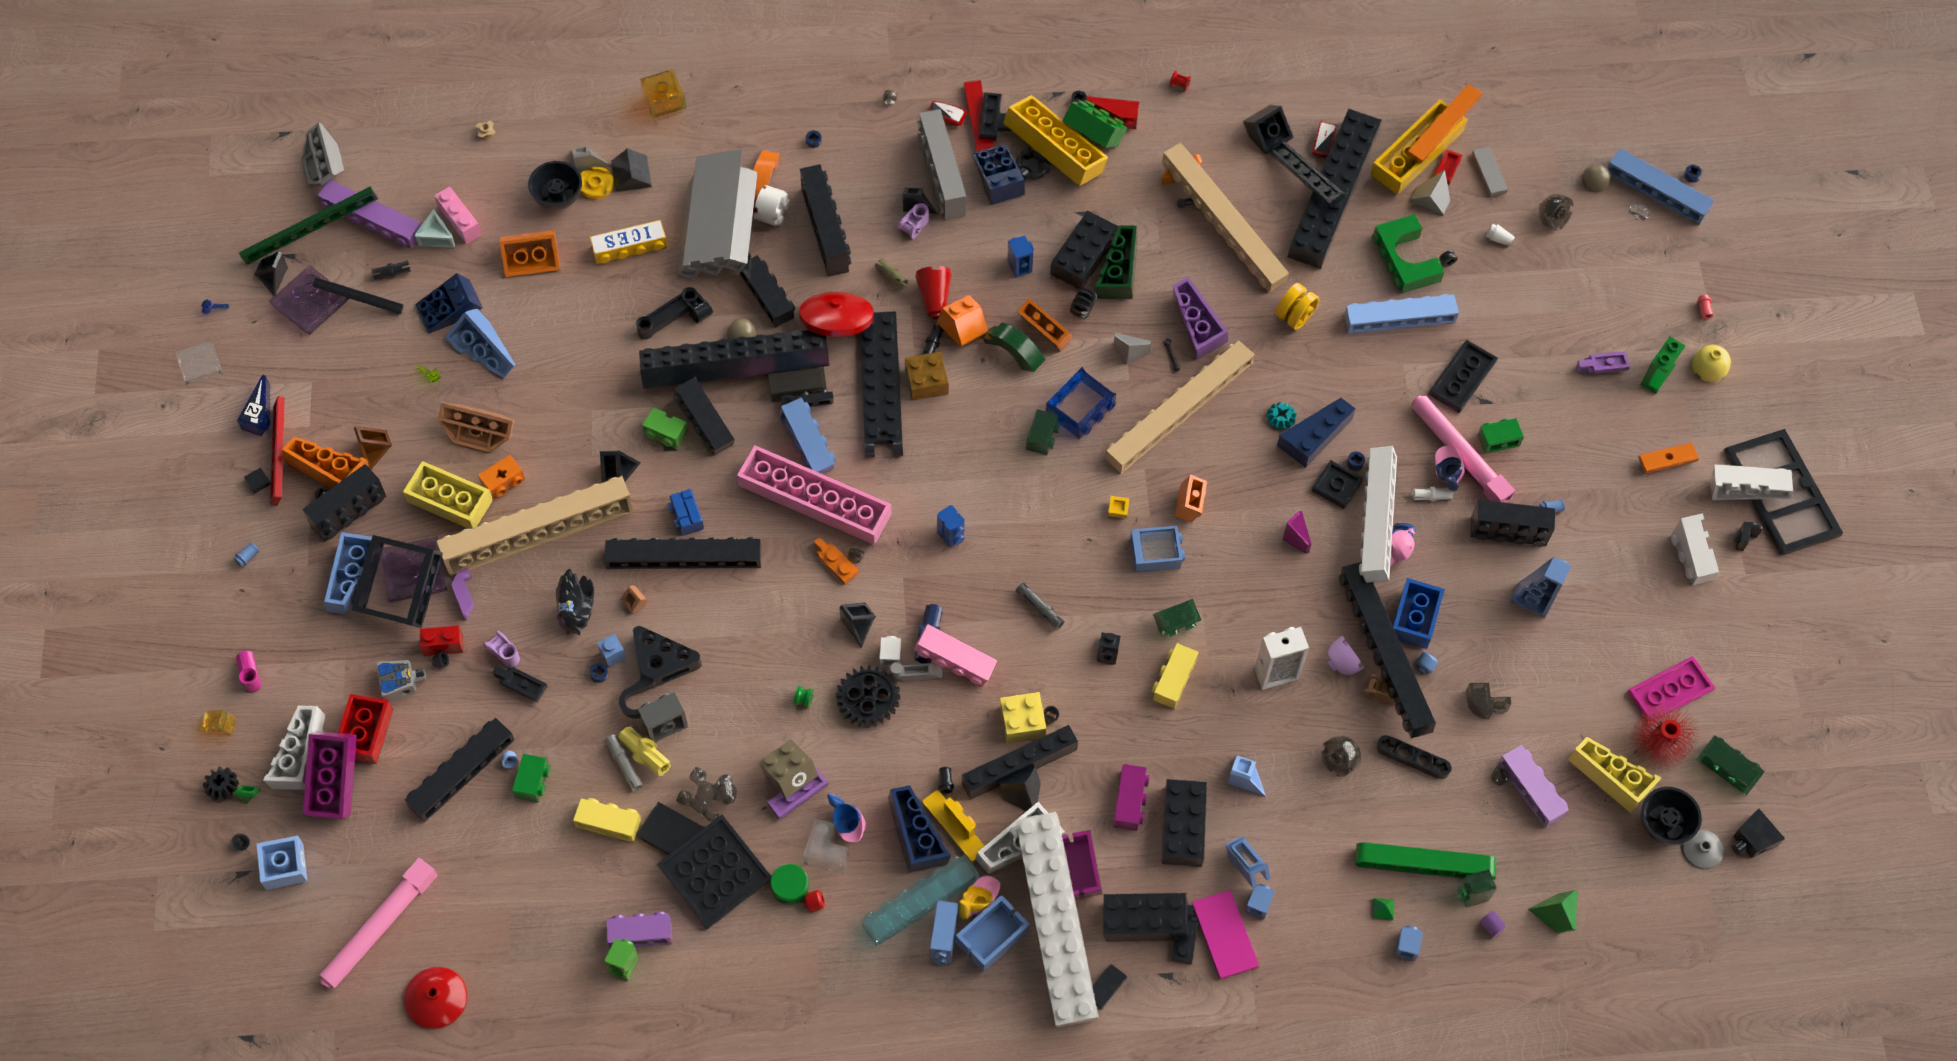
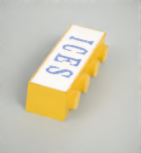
M661 220L590 237L596 264L625 259L633 255H642L646 252L658 251L667 247Z

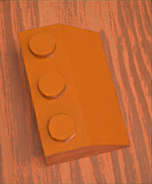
M555 230L500 237L499 242L505 277L560 270Z

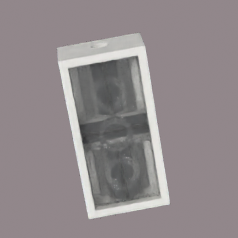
M1290 627L1283 632L1277 634L1272 632L1263 637L1254 668L1262 690L1299 680L1309 650L1301 627Z

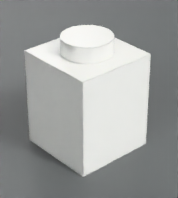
M895 636L881 637L880 667H891L893 663H900L901 638Z

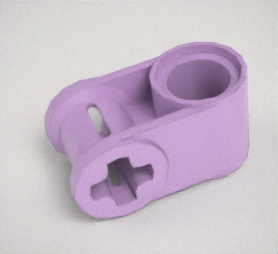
M922 203L916 204L901 219L898 224V230H903L912 239L916 238L929 222L928 207Z
M499 630L491 640L483 643L484 647L506 667L512 668L519 664L520 656L515 645Z

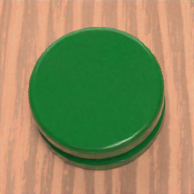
M796 864L779 866L773 872L770 879L773 896L783 904L792 905L802 901L809 890L808 876L805 870Z

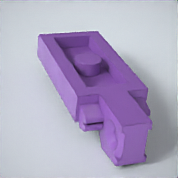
M1626 351L1591 354L1584 360L1578 361L1576 365L1577 373L1588 371V374L1629 371L1630 369Z

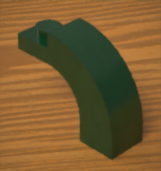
M1002 322L999 326H993L983 337L986 344L997 345L1007 350L1016 359L1022 370L1034 372L1045 361L1036 345L1025 334L1009 324Z

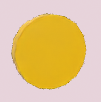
M590 167L589 170L581 172V194L584 197L598 200L605 198L613 190L614 180L607 169Z

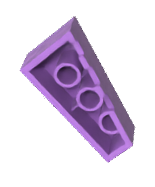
M1187 277L1173 285V296L1196 359L1227 343L1228 331L1190 278Z

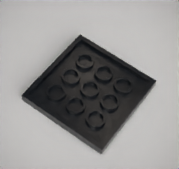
M723 814L657 864V867L707 930L771 879L770 873Z

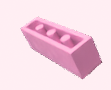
M928 624L923 629L914 648L920 656L924 658L929 657L937 665L952 669L953 673L969 678L976 685L983 686L989 680L997 663V660Z

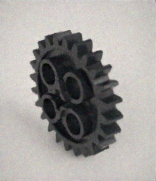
M868 665L867 670L860 666L859 672L853 668V675L846 673L847 680L841 678L842 685L837 686L839 691L836 693V698L839 699L837 700V706H841L839 708L840 713L845 712V719L851 717V724L858 721V727L862 723H865L866 728L869 727V723L876 727L877 721L883 725L884 718L891 720L890 713L896 714L894 707H899L898 700H900V694L897 693L900 692V688L895 687L897 680H892V674L886 676V669L880 673L878 666L874 670H871L870 665ZM867 681L873 682L871 686H867L864 683ZM851 694L859 695L857 698L849 697ZM881 694L887 696L885 699L878 698V696ZM865 707L872 708L870 712H866L863 709Z

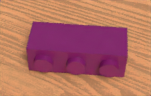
M1123 764L1113 827L1137 831L1138 825H1143L1144 812H1141V805L1145 806L1147 794L1143 793L1144 787H1148L1150 776L1146 775L1147 767Z

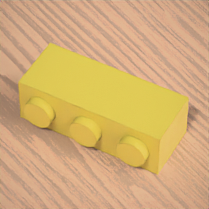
M1178 643L1174 649H1170L1167 656L1169 662L1167 666H1162L1159 676L1162 677L1159 682H1155L1152 688L1154 701L1173 709L1176 708L1197 661L1198 651Z
M581 798L573 822L576 828L634 843L641 818L634 809L626 808L624 810L612 803L605 805L592 798L587 800Z

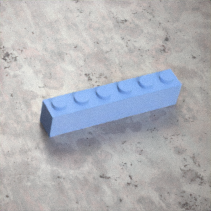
M1442 294L1440 296H1424L1415 299L1405 298L1403 300H1387L1385 302L1372 301L1365 304L1353 303L1346 306L1344 318L1348 334L1456 323L1459 311L1455 295Z

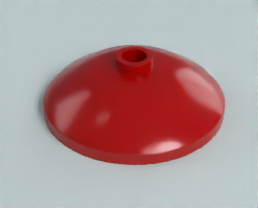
M431 967L419 972L411 979L405 990L404 1007L410 1019L417 1025L427 1029L444 1028L454 1023L463 1013L468 999L467 988L463 979L455 971L445 967ZM432 991H437L435 996H430Z

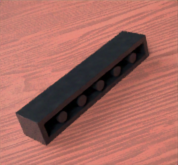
M496 717L492 721H488L477 735L474 734L469 738L465 746L457 749L447 762L439 765L433 775L427 776L423 780L422 785L407 795L405 802L408 807L425 823L514 741L512 732Z
M1067 725L962 774L961 784L969 799L972 800L1000 787L998 782L1033 765L1038 769L1076 751L1078 740L1070 725Z

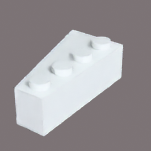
M1714 464L1711 476L1712 500L1791 499L1793 493L1791 470Z
M297 706L287 728L288 733L285 739H282L279 745L281 748L276 758L274 757L272 760L269 774H266L263 780L271 789L305 790L308 737L310 733L322 731L325 714L318 706Z
M1037 802L1018 819L1047 814L1048 812ZM1016 821L977 852L976 860L988 874L1023 858ZM1060 826L1061 834L1064 835L1065 831Z

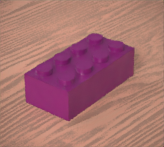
M323 731L309 734L303 815L338 819L351 815L357 735Z

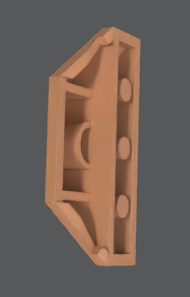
M441 402L438 416L439 424L442 425L453 443L486 452H492L510 439L514 420L501 414Z

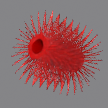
M1667 706L1666 713H1664V710L1659 711V709L1654 713L1653 711L1645 713L1641 721L1644 725L1640 728L1639 733L1634 731L1636 736L1633 737L1636 741L1643 740V743H1629L1645 746L1642 747L1644 748V754L1641 757L1649 751L1650 753L1652 752L1650 755L1651 759L1655 760L1658 756L1659 770L1661 762L1660 753H1662L1664 765L1671 759L1678 763L1681 762L1676 759H1679L1680 756L1682 757L1685 752H1687L1686 756L1691 754L1690 750L1693 749V746L1690 743L1694 742L1692 741L1694 738L1690 735L1695 733L1684 730H1700L1685 727V718L1677 723L1676 721L1680 714L1676 716L1672 712L1670 718Z

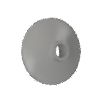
M1699 830L1691 840L1683 843V853L1686 859L1698 868L1709 869L1715 867L1723 858L1724 848L1722 842L1710 831ZM1702 844L1707 845L1708 849H1704Z

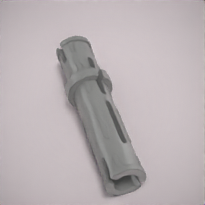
M616 735L607 737L608 739H605V743L612 753L613 761L617 762L632 792L639 790L640 787H643V783L629 761L626 749L622 748Z

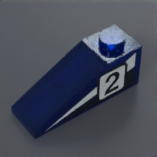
M263 374L237 419L241 430L262 436L270 426V383L266 375Z

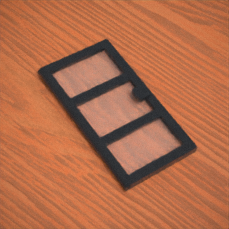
M1786 429L1724 449L1732 466L1791 470L1793 485L1791 499H1751L1781 556L1842 536V529Z

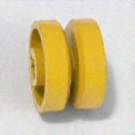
M1296 283L1282 297L1274 314L1282 321L1288 320L1287 324L1295 331L1299 330L1315 312L1320 298L1312 292L1307 293L1306 287Z

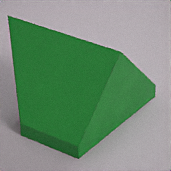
M1577 891L1558 893L1528 910L1557 933L1576 931Z

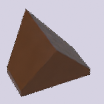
M355 426L354 431L364 458L368 461L369 468L372 470L392 446L388 432L382 429Z

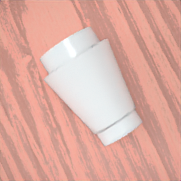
M1492 224L1486 234L1490 241L1508 246L1511 245L1514 236L1498 224Z

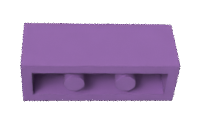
M656 912L645 916V914H634L633 917L616 915L612 919H607V943L609 948L611 949L615 939L620 941L627 939L635 947L672 944L670 915L665 912Z

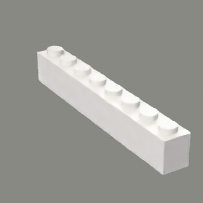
M1393 446L1370 448V456H1367L1369 471H1366L1368 486H1365V495L1367 497V501H1364L1366 515L1363 517V527L1365 529L1361 534L1363 548L1360 549L1362 564H1359L1360 575L1364 576L1366 583L1389 581L1397 456Z

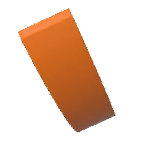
M763 150L755 164L753 171L757 172L753 212L758 211V208L755 207L757 197L761 189H765L764 185L768 186L773 170H776L780 158L779 153Z

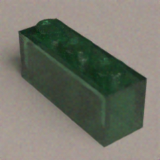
M1716 735L1713 736L1697 757L1698 761L1745 795L1752 790L1765 772L1759 764L1750 761L1741 751L1735 750L1724 739L1718 738Z

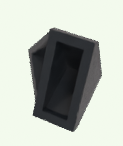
M905 187L903 192V212H910L916 204L922 203L928 207L930 214H938L923 193V188Z
M278 251L261 259L254 274L274 297L288 269L283 254Z
M619 450L600 451L602 483L607 482L611 478L621 476L624 482H626L641 462Z
M866 602L843 604L839 607L840 619L862 648L876 616Z
M1034 765L998 782L1003 798L1026 812L1038 802L1041 783Z

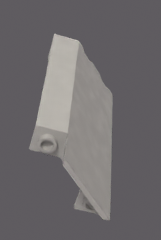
M743 149L696 157L695 172L688 183L677 275L694 279L702 271L717 276L723 267L741 272L747 265L757 172L741 167Z

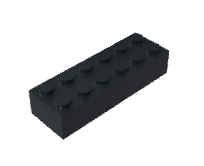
M821 164L800 168L801 190L827 276L847 273L851 264V251L849 244L845 242V231L840 226L842 223L840 215L836 213L835 199L832 200L831 197L833 194L831 186L827 184L826 170H822Z

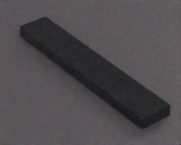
M1284 140L1269 149L1270 154L1331 208L1346 198L1345 194Z

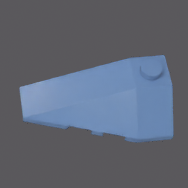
M478 309L464 312L445 336L457 351L467 354L475 362L479 361L487 369L502 378H506L516 366L492 325Z

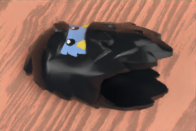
M567 569L564 575H561L556 587L557 619L567 635L571 633L581 635L580 630L587 626L594 604V584L592 580H588L583 575L578 582L577 574L572 573L571 569Z

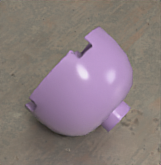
M1342 635L1329 647L1328 656L1330 661H1328V664L1334 672L1338 670L1343 675H1353L1365 667L1347 641L1343 643L1345 638Z

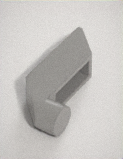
M896 662L890 667L892 676L902 681L942 679L941 667L930 663L901 665Z

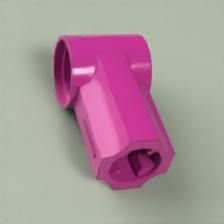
M246 650L239 652L235 656L239 670V679L247 692H256L261 688L262 682L258 675L254 654L252 651Z

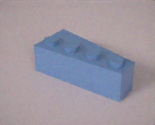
M799 398L781 406L779 418L781 422L785 421L786 431L789 436H794L793 441L796 449L799 452H803L801 456L806 467L820 474L832 470L834 462H836L832 452H828L826 447L827 441L824 435H820L818 431L819 425L815 418L812 419L808 403H804L803 399Z

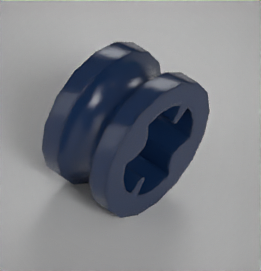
M815 130L809 131L806 134L807 145L811 148L819 147L822 143L821 134ZM812 137H816V141L813 142Z
M1689 165L1684 176L1689 182H1697L1700 180L1702 170L1697 165Z
M1357 451L1350 453L1347 459V466L1355 471L1362 469L1365 462L1364 455ZM1354 458H1356L1357 461H1359L1358 464H1355V461H1353Z
M597 663L591 667L590 677L592 681L601 683L607 679L608 670L604 664ZM599 669L602 670L600 677H597V671Z

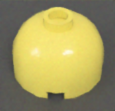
M1706 345L1700 348L1694 355L1691 366L1693 372L1701 376V380L1710 383L1718 382L1729 372L1731 360L1728 352L1721 346Z

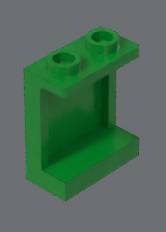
M1669 336L1652 360L1640 385L1657 394L1675 368V361L1684 350L1685 345Z

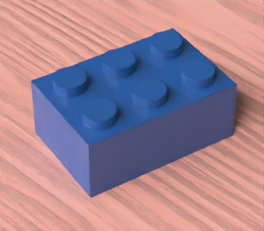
M1406 579L1393 622V628L1399 641L1425 649L1428 648L1445 589L1413 579Z

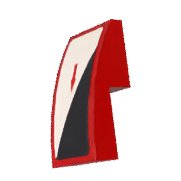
M932 101L928 111L940 109L946 125L961 126L967 115L966 110L939 101Z
M1320 121L1312 154L1328 157L1334 141L1336 124Z

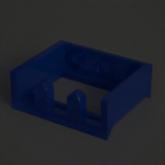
M1081 367L1046 403L1045 414L1080 439L1083 435L1090 433L1092 426L1096 422L1099 423L1108 410L1111 411L1115 407L1117 393L1110 391ZM1083 382L1103 397V399L1077 423L1057 408V406L1062 404L1064 399Z

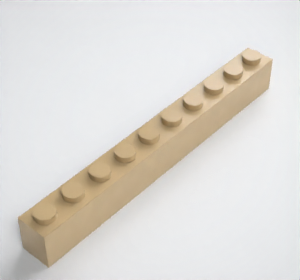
M1179 143L1165 151L1162 158L1163 167L1169 170L1175 182L1183 187L1185 194L1192 198L1195 206L1202 210L1205 218L1215 226L1217 233L1225 238L1227 245L1234 249L1240 261L1248 266L1250 273L1257 277L1260 285L1270 293L1285 284L1289 272L1183 144Z
M1237 341L1234 345L1230 344L1221 356L1217 355L1209 366L1205 365L1199 371L1197 376L1189 378L1185 386L1177 388L1173 396L1169 399H1164L1156 410L1152 409L1147 414L1144 420L1136 422L1132 430L1124 432L1116 443H1111L1106 449L1105 460L1122 474L1251 366L1255 354L1240 341Z

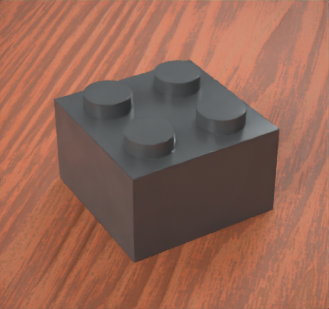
M675 692L664 694L658 700L647 702L638 709L642 726L649 739L653 742H657L688 727L685 711Z

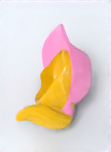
M990 876L979 878L963 893L962 900L959 901L958 913L960 917L966 920L972 915L978 916L996 900L1001 887L1000 882Z

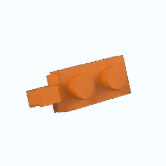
M820 537L814 541V547L818 550L819 560L844 585L859 574V569L830 542L826 544Z

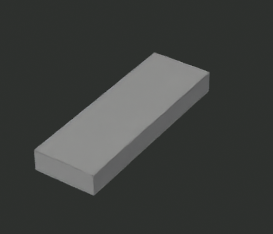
M1490 147L1473 150L1472 156L1489 196L1507 193L1508 188Z

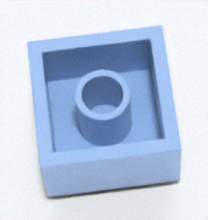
M299 836L257 844L260 882L266 890L308 882L304 845Z

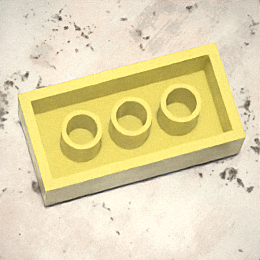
M423 461L403 491L407 503L468 529L478 526L493 501L489 489Z

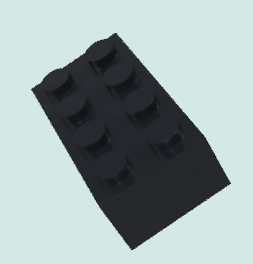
M1087 210L1052 260L1050 275L1078 289L1084 287L1110 250L1118 226Z
M364 464L302 510L311 528L325 542L335 537L344 527L350 526L359 516L365 515L374 505L380 504L387 496L380 479Z
M1478 500L1471 516L1470 537L1478 540L1491 539L1497 542L1508 541L1516 544H1533L1538 547L1547 546L1555 530V508Z
M1166 780L1161 864L1202 867L1205 853L1207 782Z
M1104 894L1103 935L1106 942L1188 940L1187 894Z

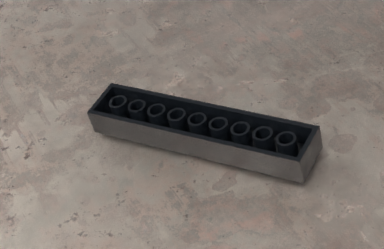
M1348 108L1321 171L1328 180L1345 194L1346 198L1331 208L1312 192L1290 244L1288 258L1322 269L1378 135L1381 119Z
M795 330L788 333L777 332L772 335H756L755 337L747 338L738 337L737 339L730 340L721 339L714 342L703 341L697 344L686 343L680 346H664L656 349L646 348L639 350L643 389L683 384L694 377L698 382L830 366L826 336L816 334L810 330Z

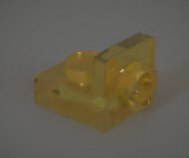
M224 709L206 711L201 731L205 733L222 731L227 735H233L237 717Z

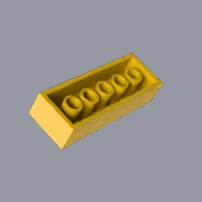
M1031 95L1008 107L1003 123L1076 184L1081 186L1103 173L1108 157L1072 127L1064 123L1061 118Z
M1439 99L1373 162L1370 175L1398 195L1464 132L1468 119L1463 117L1422 164L1408 156V150L1449 106Z

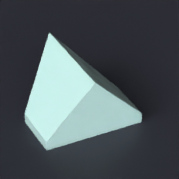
M433 209L415 234L418 246L455 248L452 234Z

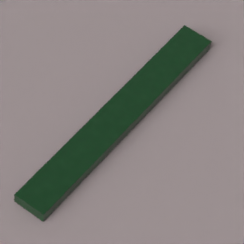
M370 186L238 253L248 265L378 200V197Z

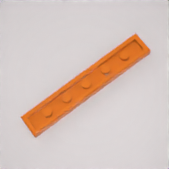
M1467 84L1408 150L1407 155L1422 164L1482 97L1483 92Z

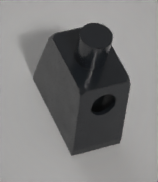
M1759 808L1733 835L1737 842L1732 845V850L1739 856L1746 851L1750 857L1754 858L1779 846L1785 837Z

